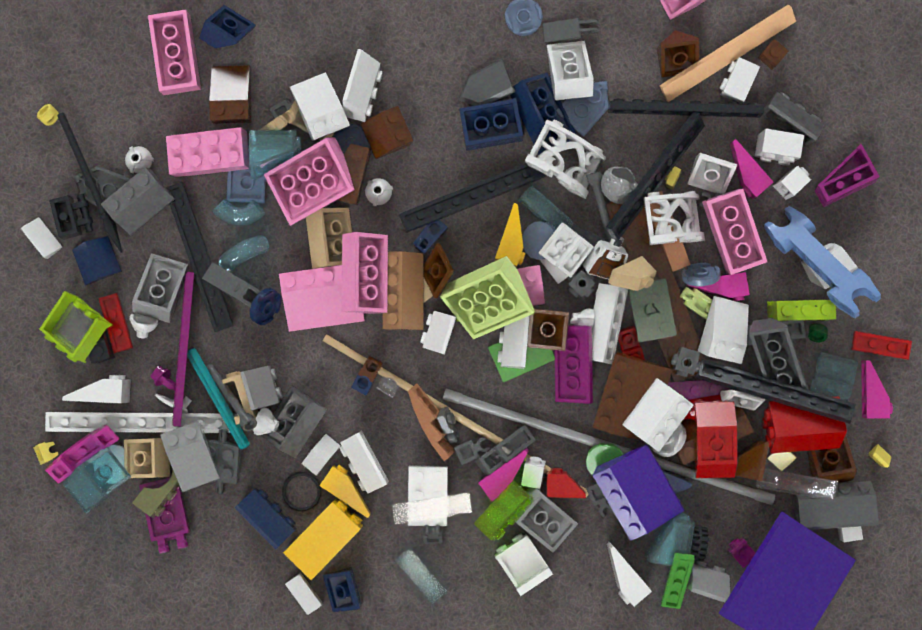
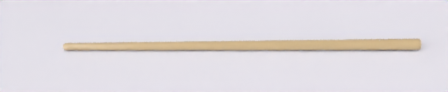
M326 334L323 341L340 352L362 365L366 362L367 358ZM381 367L378 374L406 391L413 387V385ZM426 394L439 410L448 407ZM449 408L450 412L454 414L456 421L495 444L503 440ZM527 454L524 461L526 462V459L532 456ZM545 465L544 473L547 474V471H551V468ZM582 487V488L585 490V492H586V497H587V496H588V492H587V490H586L584 487Z

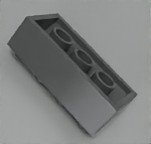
M773 318L753 321L749 335L763 377L808 390L788 325Z
M871 481L794 486L792 505L797 521L810 530L879 525L876 493Z

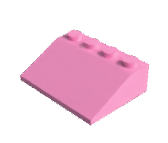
M335 137L323 139L264 174L290 226L355 190L344 154Z
M342 265L279 274L289 332L365 321L364 313L342 312Z

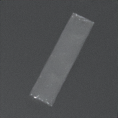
M765 469L763 481L757 480L756 487L834 501L838 481Z
M469 492L392 504L395 524L472 512Z

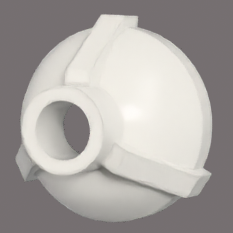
M139 146L129 148L130 150L125 157V163L131 173H138L144 167H151L154 158L146 148ZM135 155L139 156L138 161L133 160Z
M376 178L367 182L365 195L373 206L383 205L390 200L393 187L386 180ZM376 187L381 188V192L379 194L374 192Z
M588 308L578 313H572L570 324L593 326L594 309Z
M137 313L130 315L132 327L137 331L136 336L139 338H147L148 333L153 331L158 325L157 319Z
M263 407L257 414V426L253 429L254 434L262 435L272 431L276 432L280 422L277 421L272 412L266 407Z

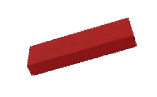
M118 293L98 298L103 317L112 324V326L107 328L113 352L118 353L132 349L133 344Z
M854 331L851 350L909 360L912 341Z

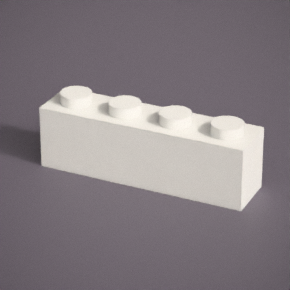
M601 283L598 285L593 308L595 317L592 326V361L607 364L613 363L628 293L626 288Z

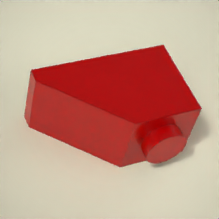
M551 468V471H547V497L586 498L585 490L567 471H563L562 468Z

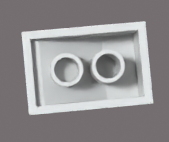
M585 41L548 44L547 53L555 100L593 96V75Z
M326 72L290 86L312 141L350 126Z
M714 296L698 352L709 357L742 364L747 347L749 305Z
M109 375V379H101L63 396L62 400L130 402L131 379H125L126 375Z
M609 542L607 547L616 583L620 589L618 594L627 605L631 603L635 607L652 591Z

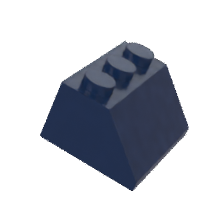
M516 99L459 109L466 151L523 141Z
M255 488L234 508L277 549L297 529L295 527L296 523L289 516L285 517L281 513L282 509L277 503L274 502L272 504L267 499L269 495L263 489L258 490Z

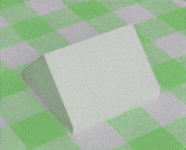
M699 153L695 158L688 185L714 193L725 194L737 164Z

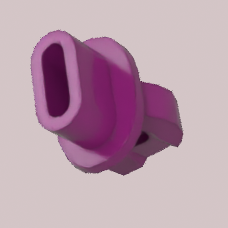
M157 366L150 376L154 380V384L156 386L163 384L168 389L175 391L176 383L169 378L171 376L170 370Z

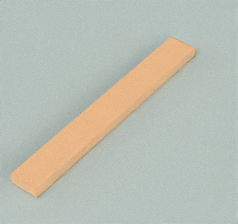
M786 5L659 85L665 100L670 102L732 61H735L795 23L796 20L792 7Z

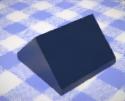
M108 236L85 241L72 250L85 285L122 272Z
M352 567L323 575L333 612L360 609L362 603Z

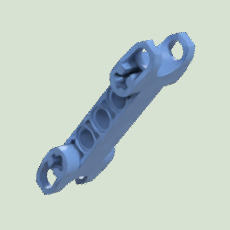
M788 206L785 208V214L790 221L789 225L778 227L769 221L764 224V229L774 245L782 253L786 254L792 249L831 287L827 292V296L840 310L853 318H857L859 316V309L853 302L854 298L866 296L875 302L881 299V294L864 271L857 268L851 273L812 235L816 228L803 213Z

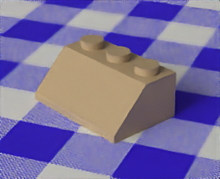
M322 208L306 217L312 269L342 265V234L352 233L349 208Z

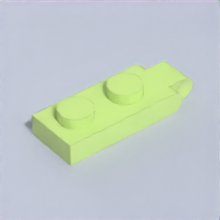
M685 287L680 294V297L685 300L683 304L707 320L712 299L696 288L690 290Z

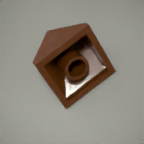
M675 30L660 43L657 48L661 77L675 76L699 61L698 37Z
M439 243L436 244L424 264V279L434 298H438L454 274V270Z
M534 309V314L529 316L527 347L565 351L569 312Z
M757 440L737 454L736 476L763 481L769 442Z

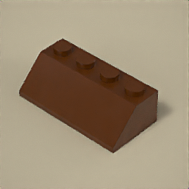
M735 406L738 440L754 431L742 408ZM686 419L681 422L686 429V440L676 455L683 465L697 459V425L695 419Z

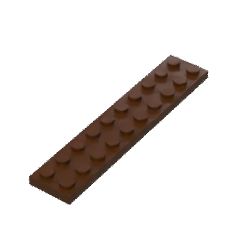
M614 202L605 204L610 220L623 204H616ZM644 206L622 235L624 241L621 246L624 247L628 254L626 263L643 256L657 271L654 281L666 278L677 335L660 338L657 341L667 367L672 369L671 360L673 354H677L678 348L684 347L698 352L700 341L687 308L683 304V298L680 297L681 293L662 245H650ZM700 353L698 361H702V359L707 360L706 356ZM673 369L671 374L673 382L688 378L677 375V370Z

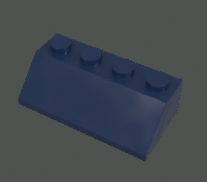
M548 73L521 80L513 86L515 92L510 94L512 99L517 100L519 115L534 145L546 120L551 122L557 120L563 124V128L576 134L562 106L561 100H555L552 82ZM560 108L563 118L557 114L556 110ZM549 130L544 141L552 147L554 145L549 141V137L557 140L558 135ZM542 145L538 151V155H540L542 152L546 150Z

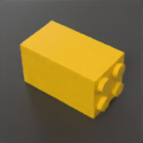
M335 499L283 552L310 580L329 563L363 526L361 524L363 520L356 513L351 514L347 510L348 505L341 500Z

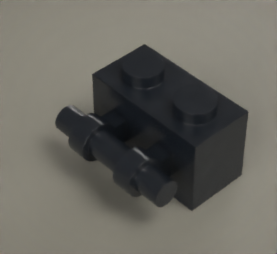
M84 194L77 195L78 202L74 203L73 198L69 195L49 200L59 238L65 240L82 235L80 226H85L86 233L94 231L92 226L94 223L93 218L90 217L88 211L89 203L85 199ZM77 209H80L83 219H78Z

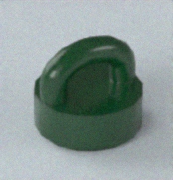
M818 323L811 324L808 331L809 339L813 342H824L828 338V328Z

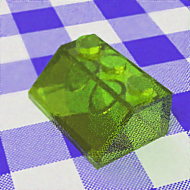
M513 480L475 521L474 525L490 540H499L506 533L505 528L509 524L512 526L519 517L517 515L522 510L526 511L531 506L533 496L521 483Z

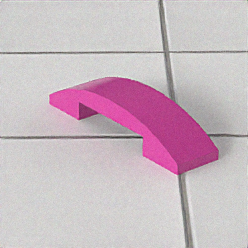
M106 424L73 444L55 459L45 471L59 484L73 474L74 469L100 450L110 447L119 440V437Z

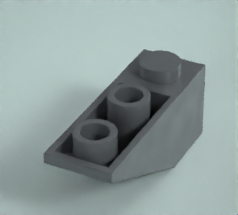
M213 262L202 278L251 308L255 297L261 292Z

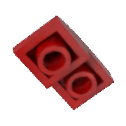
M630 326L621 329L618 337L621 352L645 360L635 327Z

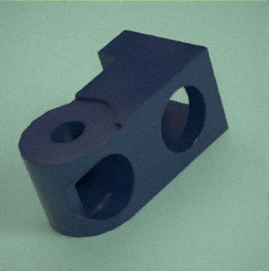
M440 220L428 224L414 241L413 245L425 254L442 234L446 232L448 227Z

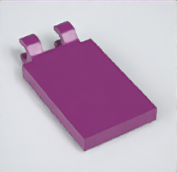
M170 478L139 485L140 492L144 487L149 489L162 487ZM180 486L176 489V496L171 501L168 500L164 505L165 510L159 517L152 518L145 513L151 542L157 541L160 554L170 551L167 542L169 540L176 539L178 549L188 547L185 534L190 533Z

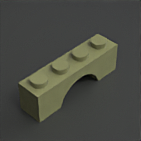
M174 471L169 481L162 487L156 489L144 487L132 504L152 518L159 517L165 510L164 505L168 500L171 501L176 496V489L180 486Z

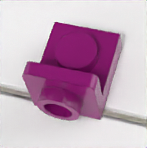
M742 537L734 539L729 544L730 548L727 549L742 568L747 566L755 555L753 549Z

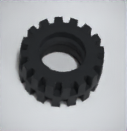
M695 526L692 528L691 546L689 547L690 555H694V561L703 562L706 558L709 541L707 527Z

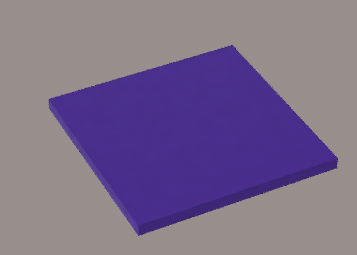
M781 511L719 614L745 630H814L856 560Z

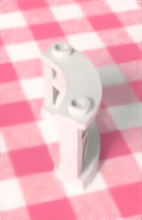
M546 120L525 162L528 166L549 177L555 175L559 180L558 182L568 191L586 199L589 193L587 190L589 183L587 182L586 175L594 173L601 160L605 161L606 157L602 154V149L591 145L581 137L563 128L561 122ZM549 130L558 135L557 140L549 137V141L554 145L552 147L544 141ZM542 145L546 150L536 158V155ZM576 148L579 167L573 166L563 172L564 160L559 152ZM557 159V165L553 166L552 162ZM574 171H578V173H575V176H574V178H573V177H572L573 172H574Z
M695 191L667 195L652 192L648 193V197H644L650 245L674 243L677 239L685 243L705 241L704 232H700L696 204L699 194H696ZM650 204H660V209H653L656 214L662 215L661 217L651 216ZM678 206L683 209L687 218L682 227L678 221L671 219L673 212ZM652 221H653V222H658L657 227H656V230H655V235H654V232H653V224H652Z

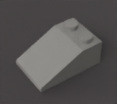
M151 254L132 301L133 313L170 323L188 264Z
M265 366L240 372L251 410L281 403L280 398H283L281 388L276 386L275 380L278 378L275 368L271 369V366Z
M198 421L160 435L182 492L220 479L202 425Z
M529 487L507 512L519 526L551 552H554L578 525L575 520L544 493L532 487Z
M695 561L687 588L691 592L725 603L730 596V575L725 573L724 568L715 565L714 568L706 566V562Z

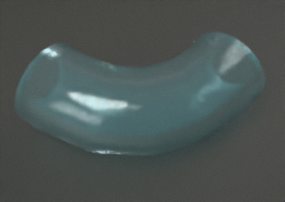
M225 198L212 210L222 221L236 226L251 225L266 214L263 208L254 200L244 207H236Z
M258 235L237 243L219 257V266L228 272L233 271L246 260L267 253L269 248L268 241L265 236Z

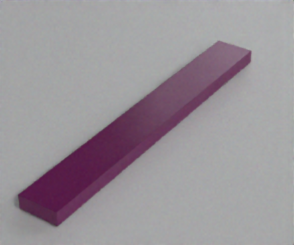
M187 272L184 281L172 418L173 427H181L194 281L193 272Z

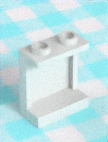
M520 533L512 539L513 543L508 546L504 544L496 549L495 558L516 587L520 596H522L553 575L528 535Z

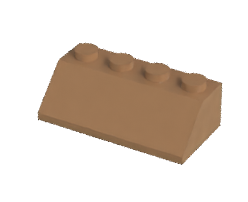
M388 252L387 313H383L384 330H424L423 253Z

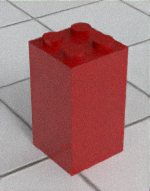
M774 401L769 402L767 409L764 410V418H762V428L766 429L767 434L765 435V442H769L770 454L840 448L847 433L845 422Z

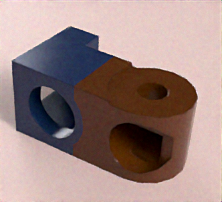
M369 356L351 388L367 395L383 363Z

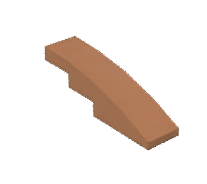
M650 204L651 216L661 217L662 215L656 214L653 209H660V204ZM653 222V225H654V227H655V230H656V227H657L658 222ZM679 239L674 243L661 244L672 272L691 265L683 242H680Z
M415 384L408 390L413 409L430 443L445 461L455 450L444 438L446 434H444L437 420L440 410L420 386Z

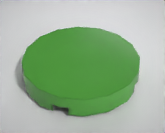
M599 443L593 446L588 451L586 466L590 474L593 475L597 466L623 455L621 449L611 443Z

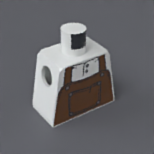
M621 237L619 241L611 239L610 243L602 240L598 241L583 263L587 273L609 280L613 269L626 264L628 254L624 247L621 246L624 238Z

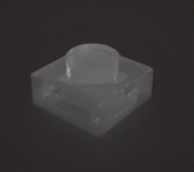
M384 376L377 386V389L392 398L399 388L395 380L385 378Z

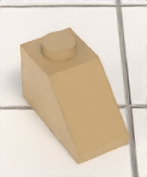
M640 256L613 269L608 283L613 286L638 291L642 288H648L653 284L657 271L643 256Z

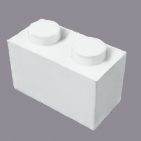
M740 57L735 62L732 61L728 68V72H730L728 79L724 78L721 83L720 89H722L720 95L742 104L747 97L760 66Z
M796 166L789 170L773 187L787 200L795 196L811 179L808 177L809 173L803 167Z

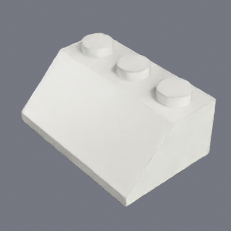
M361 49L357 50L345 90L343 110L347 118L365 122L367 116H371L373 109L371 101L376 99L378 92L376 84L381 82L383 71H380V63Z
M529 316L504 326V332H500L499 343H503L502 351H498V362L501 363V367L525 368Z
M656 378L622 425L659 452L693 407V404Z
M362 431L340 442L342 445L339 447L344 457L348 456L351 462L348 465L353 474L357 473L360 479L358 484L362 491L366 490L368 494L388 484L389 480Z

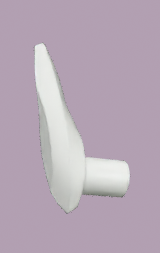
M155 394L159 400L173 408L174 399ZM187 396L183 399L182 413H188L186 408L192 402Z

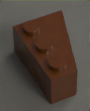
M350 144L344 153L355 190L339 198L337 201L358 205L371 153L370 148Z

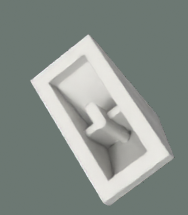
M325 434L301 464L317 475L339 449L340 445Z

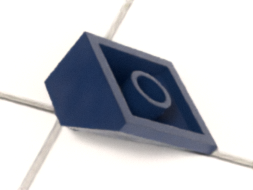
M223 5L205 20L199 39L214 48L235 45L250 33L256 25Z

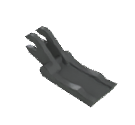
M580 18L543 23L544 43L582 38L581 34L600 32L598 28L581 29V25H597L599 21L596 19L580 21Z

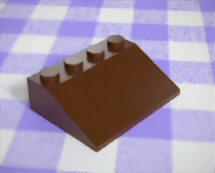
M617 352L614 356L593 428L643 441L622 424L656 378L668 385L673 369Z

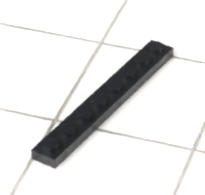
M620 98L610 101L608 113L690 116L693 112H696L700 116L760 118L764 113V105H758L755 102L739 105L738 102L720 104L718 101H712L708 104H701L700 101L682 103L680 100H673L670 103H666L662 100L644 102L642 99L625 101Z
M693 112L646 175L643 176L642 180L631 192L624 204L621 205L620 209L609 221L606 229L612 239L619 241L645 206L644 197H648V193L656 192L705 127L699 113Z
M525 163L399 214L406 233L545 178L547 175Z
M180 182L166 187L175 198L169 205L214 332L233 327L234 325L222 291L202 279L211 265V260L184 183Z
M702 359L696 377L700 380L848 424L851 423L856 404L705 359Z

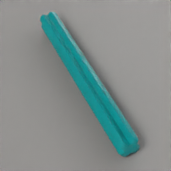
M195 348L187 351V357L239 449L247 448L250 442L240 425H236L235 416L197 350Z

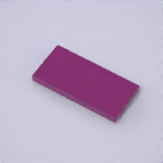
M568 325L565 351L554 350L555 402L593 403L592 326Z

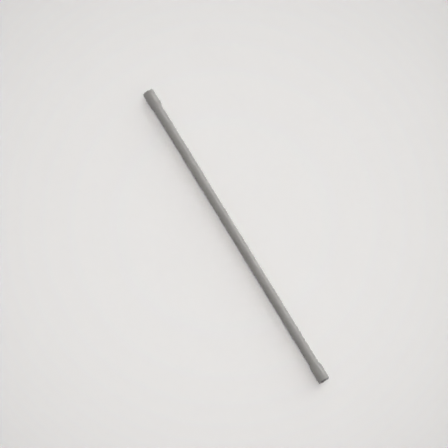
M447 388L443 396V400L462 404L592 447L599 443H611L465 396L462 393ZM614 444L621 449L623 454L633 450ZM655 457L661 469L726 489L769 505L774 503L775 494L723 478H695V469Z

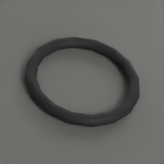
M297 472L285 480L282 487V496L285 503L291 509L307 511L313 509L318 504L321 498V486L313 475L307 472ZM295 477H309L317 486V497L307 507H296L288 501L286 488L288 483Z

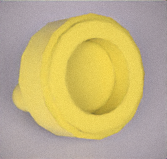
M47 104L38 111L37 118L49 126L57 121L59 113L51 104Z

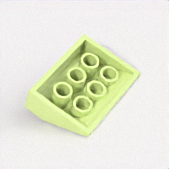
M507 256L447 283L440 296L473 339L530 316L535 312L520 274Z

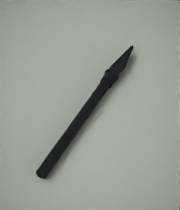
M59 113L57 115L95 200L99 215H101L100 219L103 221V228L120 253H122L116 223L101 205L103 202L65 113Z

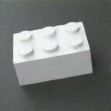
M409 466L408 526H436V524L447 526L448 466Z

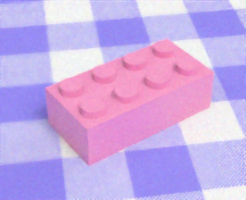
M187 10L148 15L159 92L163 95L201 90L190 14Z
M241 127L166 136L169 174L174 177L250 169L247 131Z
M736 189L702 201L726 274L732 275L767 262L743 189Z
M362 232L342 234V312L387 313L388 235Z

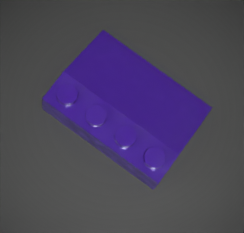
M648 444L597 466L593 473L594 479L630 541L648 534L684 511L681 502Z

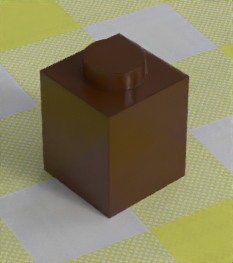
M773 39L759 55L758 59L773 70L789 51Z

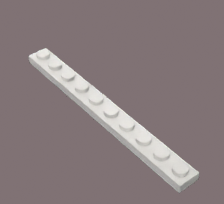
M46 412L45 432H92L106 424L114 432L166 433L180 427L172 426L173 413ZM182 413L181 427L198 421L202 425L204 433H219V429H227V433H230L219 413Z

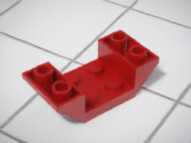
M734 401L695 402V423L697 425L695 478H735L737 468V421Z

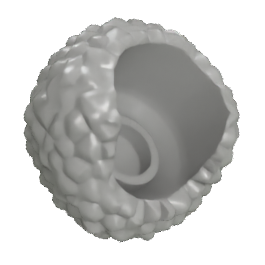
M617 166L608 168L601 179L602 192L609 201L616 204H624L638 185L635 181V176L627 167Z

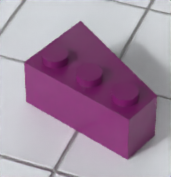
M862 144L847 156L815 189V193L823 207L874 184L880 177Z

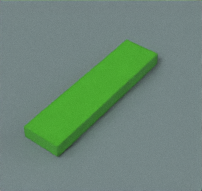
M674 553L661 599L662 607L681 608L694 564V555Z

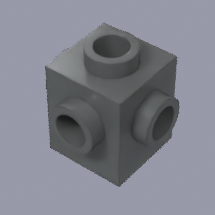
M587 271L575 272L571 278H568L570 281L567 284L569 287L568 291L575 298L577 296L582 298L584 295L588 297L595 290L593 288L595 284L593 281L594 277L588 274ZM580 280L585 281L586 284L584 287L579 286L578 283Z
M679 347L677 354L674 353L671 360L672 369L677 370L676 374L688 377V374L694 375V372H698L701 361H698L701 352Z

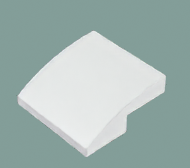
M562 222L539 251V254L571 278L594 246Z

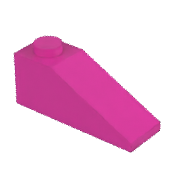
M735 139L730 143L734 163L737 164L736 170L739 182L743 187L745 196L754 199L774 182Z
M746 272L721 276L720 280L712 285L691 286L686 284L688 287L720 297L733 298V301L745 300L744 296L750 295Z
M861 360L862 418H890V414L893 412L890 398L871 361Z
M527 447L478 482L491 502L495 499L500 501L507 495L506 492L529 452Z

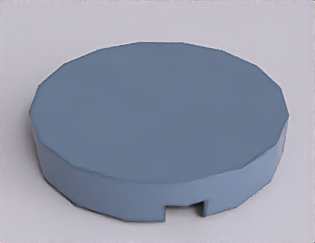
M514 0L508 5L505 12L507 27L514 34L520 36H527L536 32L541 26L543 19L542 9L533 0Z
M544 221L533 222L528 225L522 237L525 252L536 260L545 259L539 254V251L556 229L550 223Z
M708 263L692 264L688 266L687 270H682L683 282L691 286L712 285L718 282L721 277L720 268L716 265L711 267V264Z

